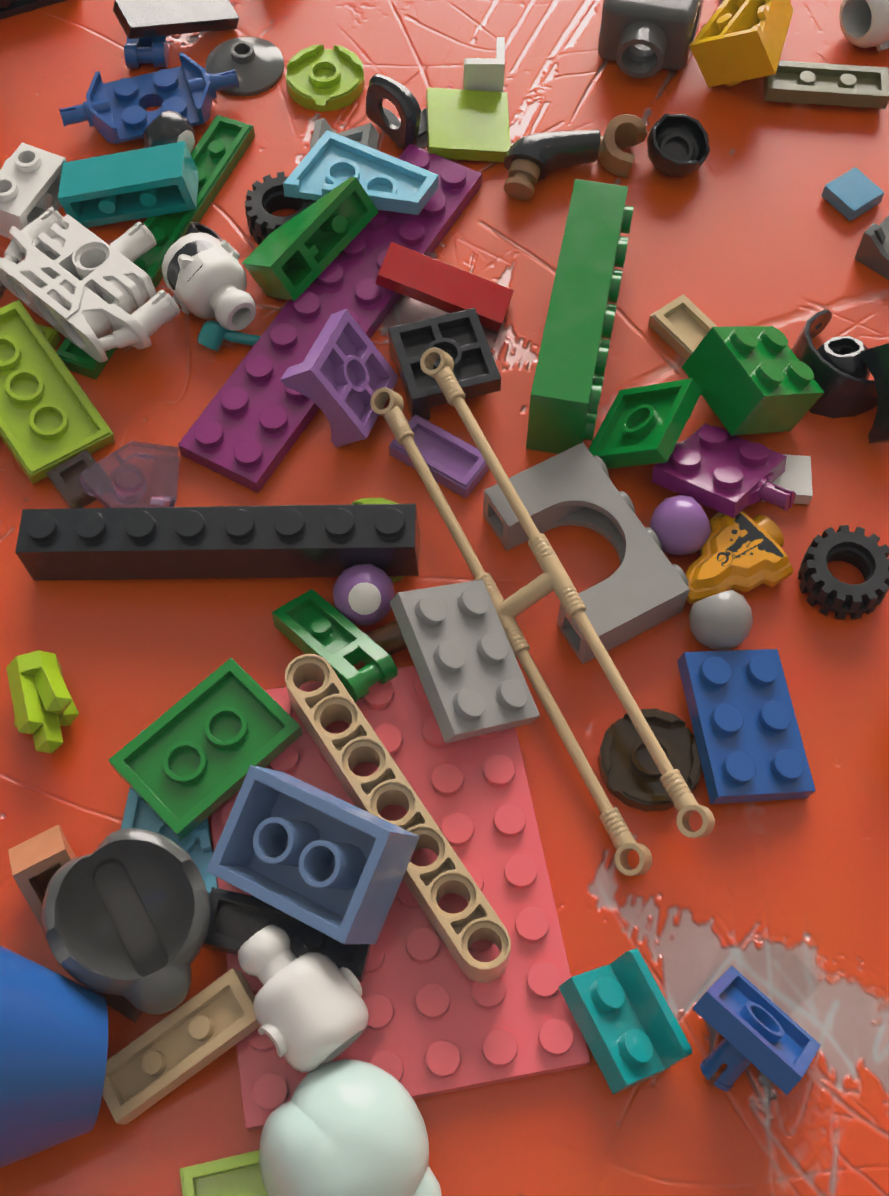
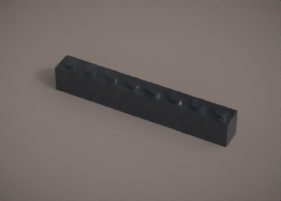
M416 504L23 509L15 553L34 581L339 577L343 570L359 564H372L382 569L388 576H419L420 531Z

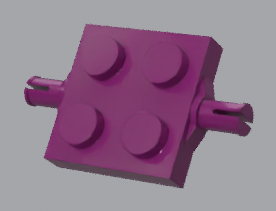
M707 423L686 440L677 442L667 462L657 463L653 466V483L680 495L692 496L698 503L732 518L736 517L745 507L758 501H765L782 508L784 511H788L796 497L794 491L773 484L785 472L787 456L770 450L762 444L753 443L736 435L731 436L723 428Z

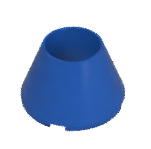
M1 945L0 1168L92 1131L101 1104L108 1051V1008L104 995Z

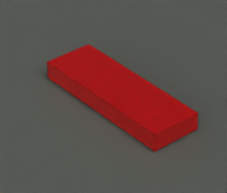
M391 242L375 282L377 285L448 313L475 308L481 325L496 332H499L514 292L512 289L394 242Z

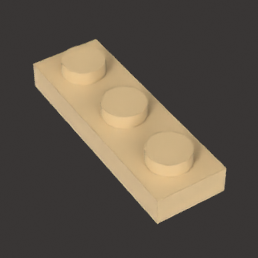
M232 968L107 1060L102 1095L116 1123L127 1125L260 1027L253 1009L255 995L241 971Z

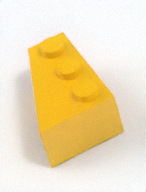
M790 0L723 1L689 45L708 87L723 84L734 86L743 80L776 74L794 11Z

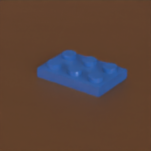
M778 650L684 652L677 660L710 804L805 799L813 794L816 790Z

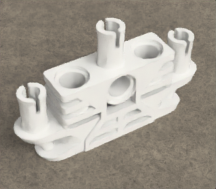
M50 207L37 219L22 228V230L12 226L8 232L11 242L4 252L5 257H0V282L23 301L26 306L98 362L108 361L105 351L116 347L120 349L130 345L137 349L151 347L152 344L149 336L180 314L179 306L171 295L166 294L164 290L156 293L150 276L133 263L142 254L156 246L153 234L141 222L135 223L127 232L108 245L67 214L63 217L59 211Z

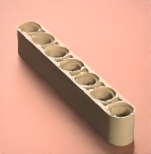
M303 654L296 657L285 670V683L293 710L356 807L379 818H382L379 815L381 810L391 804L403 806L408 811L402 819L386 821L419 836L415 850L419 848L430 849L437 855V859L428 866H417L409 862L403 876L404 882L462 972L469 979L478 983H489L498 979L505 972L509 962L511 939L507 929L330 664L323 657L316 654ZM308 681L322 683L321 687L312 692H304L299 689L303 683ZM334 721H344L350 724L349 728L341 733H330L325 730L326 726ZM362 762H371L378 766V770L369 776H358L352 772L353 768ZM457 893L467 900L468 906L462 912L453 914L443 911L438 906V901L446 894ZM489 940L498 947L500 954L495 960L480 962L470 955L468 949L475 941Z

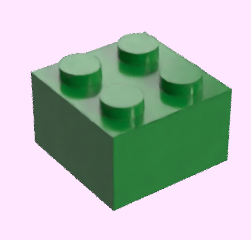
M773 326L712 327L682 366L687 376L693 378L702 390L701 395L731 436L791 431L824 394V391L814 380V373L811 368L796 357L787 345L788 340L786 336Z

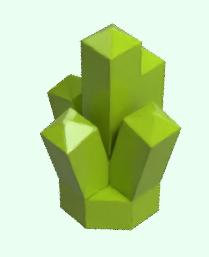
M38 650L16 656L6 667L15 713L14 726L17 727L18 732L33 734L36 751L53 754L63 744L60 726H70L79 715V712L64 682L61 665L56 654Z

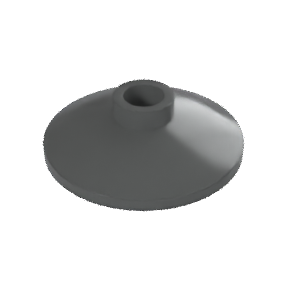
M237 37L222 42L210 52L206 59L205 70L206 73H211L212 75L235 69L239 87L220 91L234 96H252L265 92L277 84L284 72V59L281 51L265 39Z

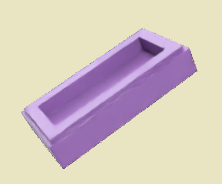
M415 414L408 424L415 435L413 440L436 482L467 498L489 470L479 449ZM394 439L389 445V455L416 470L404 446Z

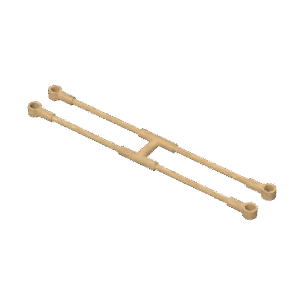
M437 347L429 348L420 359L422 371L436 380L448 403L457 410L528 536V546L537 559L543 573L504 600L491 574L484 571L414 442L415 435L402 412L404 406L402 396L389 388H379L371 397V408L376 414L385 418L397 442L404 446L475 578L474 581L483 579L515 657L518 658L601 812L599 819L602 821L607 834L617 850L614 859L617 869L624 875L629 876L645 874L652 865L651 852L647 846L635 841L619 809L612 807L528 652L530 646L515 620L517 615L554 590L568 617L574 618L662 775L660 781L663 783L665 790L678 811L676 824L679 831L690 838L706 837L715 826L714 815L709 808L698 804L680 771L672 767L588 619L585 613L587 608L570 577L551 547L546 535L540 534L466 404L464 400L466 395L452 372L454 368L453 358ZM441 358L439 366L433 369L436 360ZM390 398L389 405L384 409L385 401ZM695 811L699 812L703 819L701 828L696 832L689 825L690 815ZM632 849L638 853L640 858L639 864L635 869L631 868L627 861V856Z

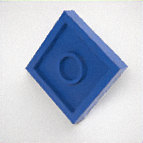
M732 965L692 1008L724 1037L712 1053L700 1063L701 1071L708 1080L723 1063L727 1064L726 1069L713 1084L723 1091H729L733 1087L734 1082L752 1063L780 1090L788 1095L803 1078L821 1046Z

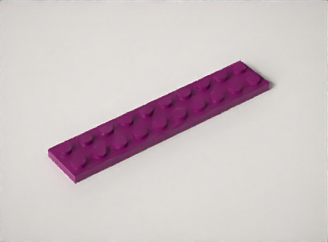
M409 144L398 159L439 175L438 189L419 215L378 210L374 218L295 301L289 300L178 443L180 454L259 493L320 409L311 399L293 389L285 387L280 381L287 368L304 361L331 314L344 309L348 310L365 334L371 339L402 296L400 293L375 284L390 243L394 242L430 257L482 186V173L436 154H428V151Z

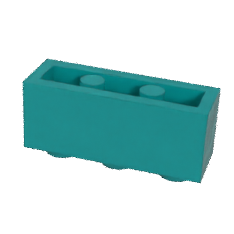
M185 141L64 162L58 200L65 213L86 228L194 210L197 208L199 173Z

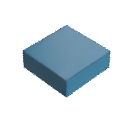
M854 167L826 184L821 196L849 221H852L880 204L885 192Z

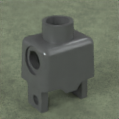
M603 0L598 41L599 56L605 60L616 61L621 71L634 78H648L657 74L661 69L682 70L686 66L691 52L689 45L696 37L704 0Z

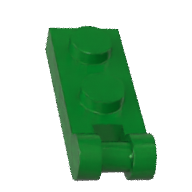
M313 589L272 611L274 626L305 654H316L323 657L330 664L355 702L369 694V687L377 682L385 684L398 675L397 666L391 656ZM362 661L366 666L357 670L354 665Z

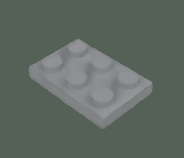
M483 579L398 592L390 601L445 743L531 724L540 716Z

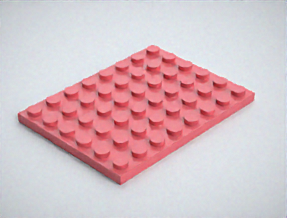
M415 665L397 668L398 675L385 684L377 682L369 687L368 695L355 703L507 929L511 939V950L506 970L498 979L489 983H478L469 979L462 972L402 879L376 944H371L363 982H360L363 991L361 998L366 1004L369 1014L367 1027L348 1048L332 1061L350 1059L371 1063L396 1078L407 1089L413 1100L588 1066L590 1059L585 1038L559 989L560 985L571 978V973L516 727L445 743ZM322 683L302 684L299 689L304 692H312L321 687ZM287 687L265 690L301 726L302 735L265 768L285 772L355 806L293 710ZM334 721L326 726L325 730L330 733H341L348 729L350 724L344 721ZM362 762L357 764L352 772L358 776H369L378 770V766L371 762ZM240 790L210 815L214 850ZM391 804L383 808L379 815L386 820L396 821L402 819L408 811L403 806ZM419 848L414 850L410 862L417 866H428L437 859V855L430 849ZM217 877L219 889L250 895ZM449 893L438 901V906L447 913L456 914L462 912L468 906V902L462 895ZM489 940L475 941L468 949L470 955L480 962H490L495 960L500 954L498 947ZM226 953L228 971L232 968L241 971L256 996L264 985L256 976L248 975L243 971L238 961V955ZM260 1027L236 1044L245 1128L248 1131L263 1129L269 1115L281 1104L291 1100L297 1086L308 1074L295 1070L283 1056L280 1058L277 1054L276 1046L266 1033L263 1035L258 1033Z

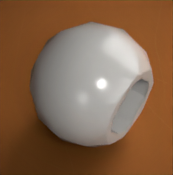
M734 590L721 592L694 603L688 615L690 630L699 643L711 650H730L737 647L747 638L753 625L750 605L743 595Z

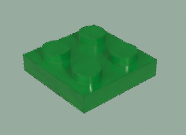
M693 378L620 390L588 450L593 457H600L607 469L667 462L702 390Z

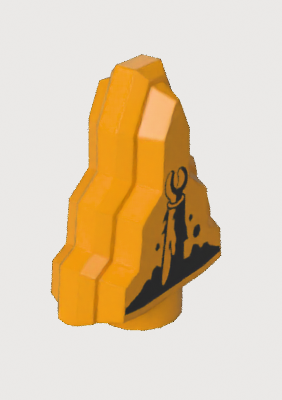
M743 511L734 518L721 512L714 515L709 520L711 527L710 536L700 549L701 557L693 562L686 572L690 589L686 600L690 604H694L702 599L729 591L730 589L748 592L762 583L774 587L790 577L794 570L787 554L781 548L784 545V537L776 523L764 515H757L751 519Z

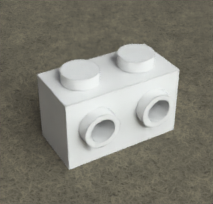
M22 142L12 156L4 162L3 167L0 169V235L9 238L8 232L12 226L22 230V228L37 219L48 208L53 207L57 211L61 208L62 205L58 200L62 166L64 162H67L66 158Z

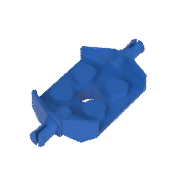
M182 52L179 53L181 62L179 67L162 69L157 72L130 78H122L113 82L103 84L100 71H97L86 94L87 101H84L81 105L60 108L59 111L64 127L88 121L90 127L94 126L107 142L118 144L143 138V131L147 126L167 110L179 112L188 119L191 126L204 124L210 118L213 99L217 98L216 91L239 87L235 69L211 75V73H206L202 66ZM151 106L160 107L154 111H145L146 108Z

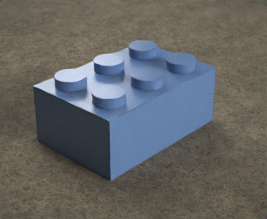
M250 765L206 871L343 944H376L419 836L285 772Z

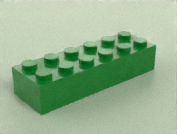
M575 179L530 396L526 449L560 454L582 443L584 440L593 441L611 341L608 339H611L617 307L616 304H609V302L617 303L623 270H616L615 267L623 268L629 237L621 236V233H630L634 210L633 206L625 205L628 191L627 186Z

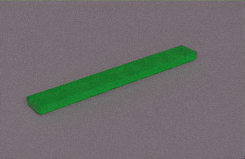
M216 115L191 152L199 173L197 208L147 217L143 223L153 234L156 246L142 254L133 263L150 276L155 289L163 278L162 263L164 255L173 243L185 236L191 222H200L255 138L254 126ZM65 338L56 351L68 370L95 380L108 362L101 363L96 361L68 338ZM117 347L105 351L108 361Z

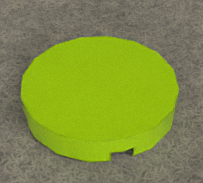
M313 45L299 51L289 60L287 73L285 74L287 92L294 102L306 109L321 112L338 110L351 105L361 95L365 86L363 63L354 52L338 45H334V50L324 49V45Z

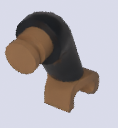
M623 114L616 116L609 122L603 136L600 135L599 129L541 132L521 137L511 145L504 159V166L509 171L508 179L504 184V191L515 199H531L535 191L534 186L538 181L545 179L548 172L581 164L595 163L597 159L607 171L627 178L635 155L623 152L619 148L633 147L644 142L648 134L646 125L641 118L635 115Z

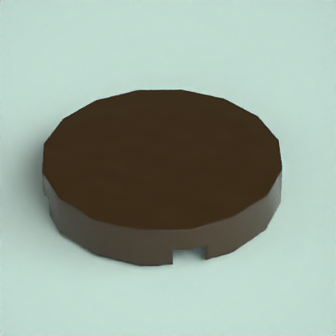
M640 709L672 767L680 771L692 793L699 782L702 772L695 736L685 727L686 723L674 714L659 709ZM625 714L624 718L617 720L605 732L598 754L600 775L609 792L625 805L642 811L668 810L674 807V804L663 783L660 781L662 775L628 714Z

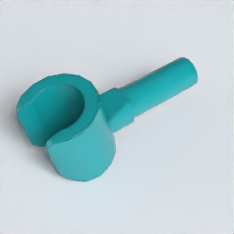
M210 320L203 324L198 335V342L210 349L219 351L224 339L230 342L254 346L261 336L230 331L222 327L217 321Z

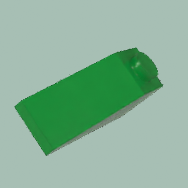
M350 177L270 233L242 264L266 296L295 301L374 218L378 210L358 179Z

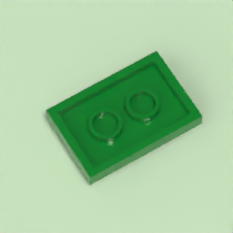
M230 658L108 761L119 776L181 841L241 789L250 765L265 768L302 735L301 726L243 668Z

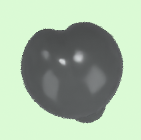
M126 828L117 830L105 837L92 854L73 858L55 872L46 889L41 920L46 940L54 957L61 967L75 980L100 993L124 996L137 1010L151 1015H158L179 1006L189 992L191 985L190 964L196 959L206 940L211 908L205 882L189 853L177 843L159 833L144 829Z

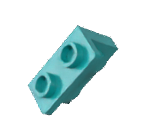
M638 949L626 951L612 963L573 976L559 986L613 1095L660 1075L692 1053V1048Z

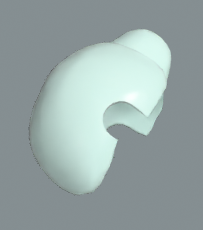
M343 1059L319 1065L316 1070L308 1073L302 1079L291 1100L276 1108L264 1124L260 1138L259 1164L263 1185L269 1196H442L440 1184L429 1167L428 1134L423 1117L415 1101L396 1078L371 1063Z

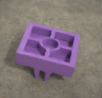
M344 309L331 314L304 361L288 367L280 381L285 387L293 389L311 399L323 411L330 423L331 442L335 447L367 439L379 416L372 410L370 405L373 393L382 387L393 390L399 376L348 310Z

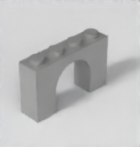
M583 442L509 478L540 534L559 526H582L600 533L615 548L620 560L619 568L609 578L579 593L587 608L585 613L607 651L683 612L690 590L684 571L677 564L672 565L662 552L661 543L656 533L650 527H644L635 514L634 505L630 497L624 491L619 492L609 479V473L603 460L598 456L593 457ZM496 484L485 489L483 516L505 549L508 551L528 541V536L499 485ZM560 603L557 621L558 628L582 664L596 658L574 618L568 617Z

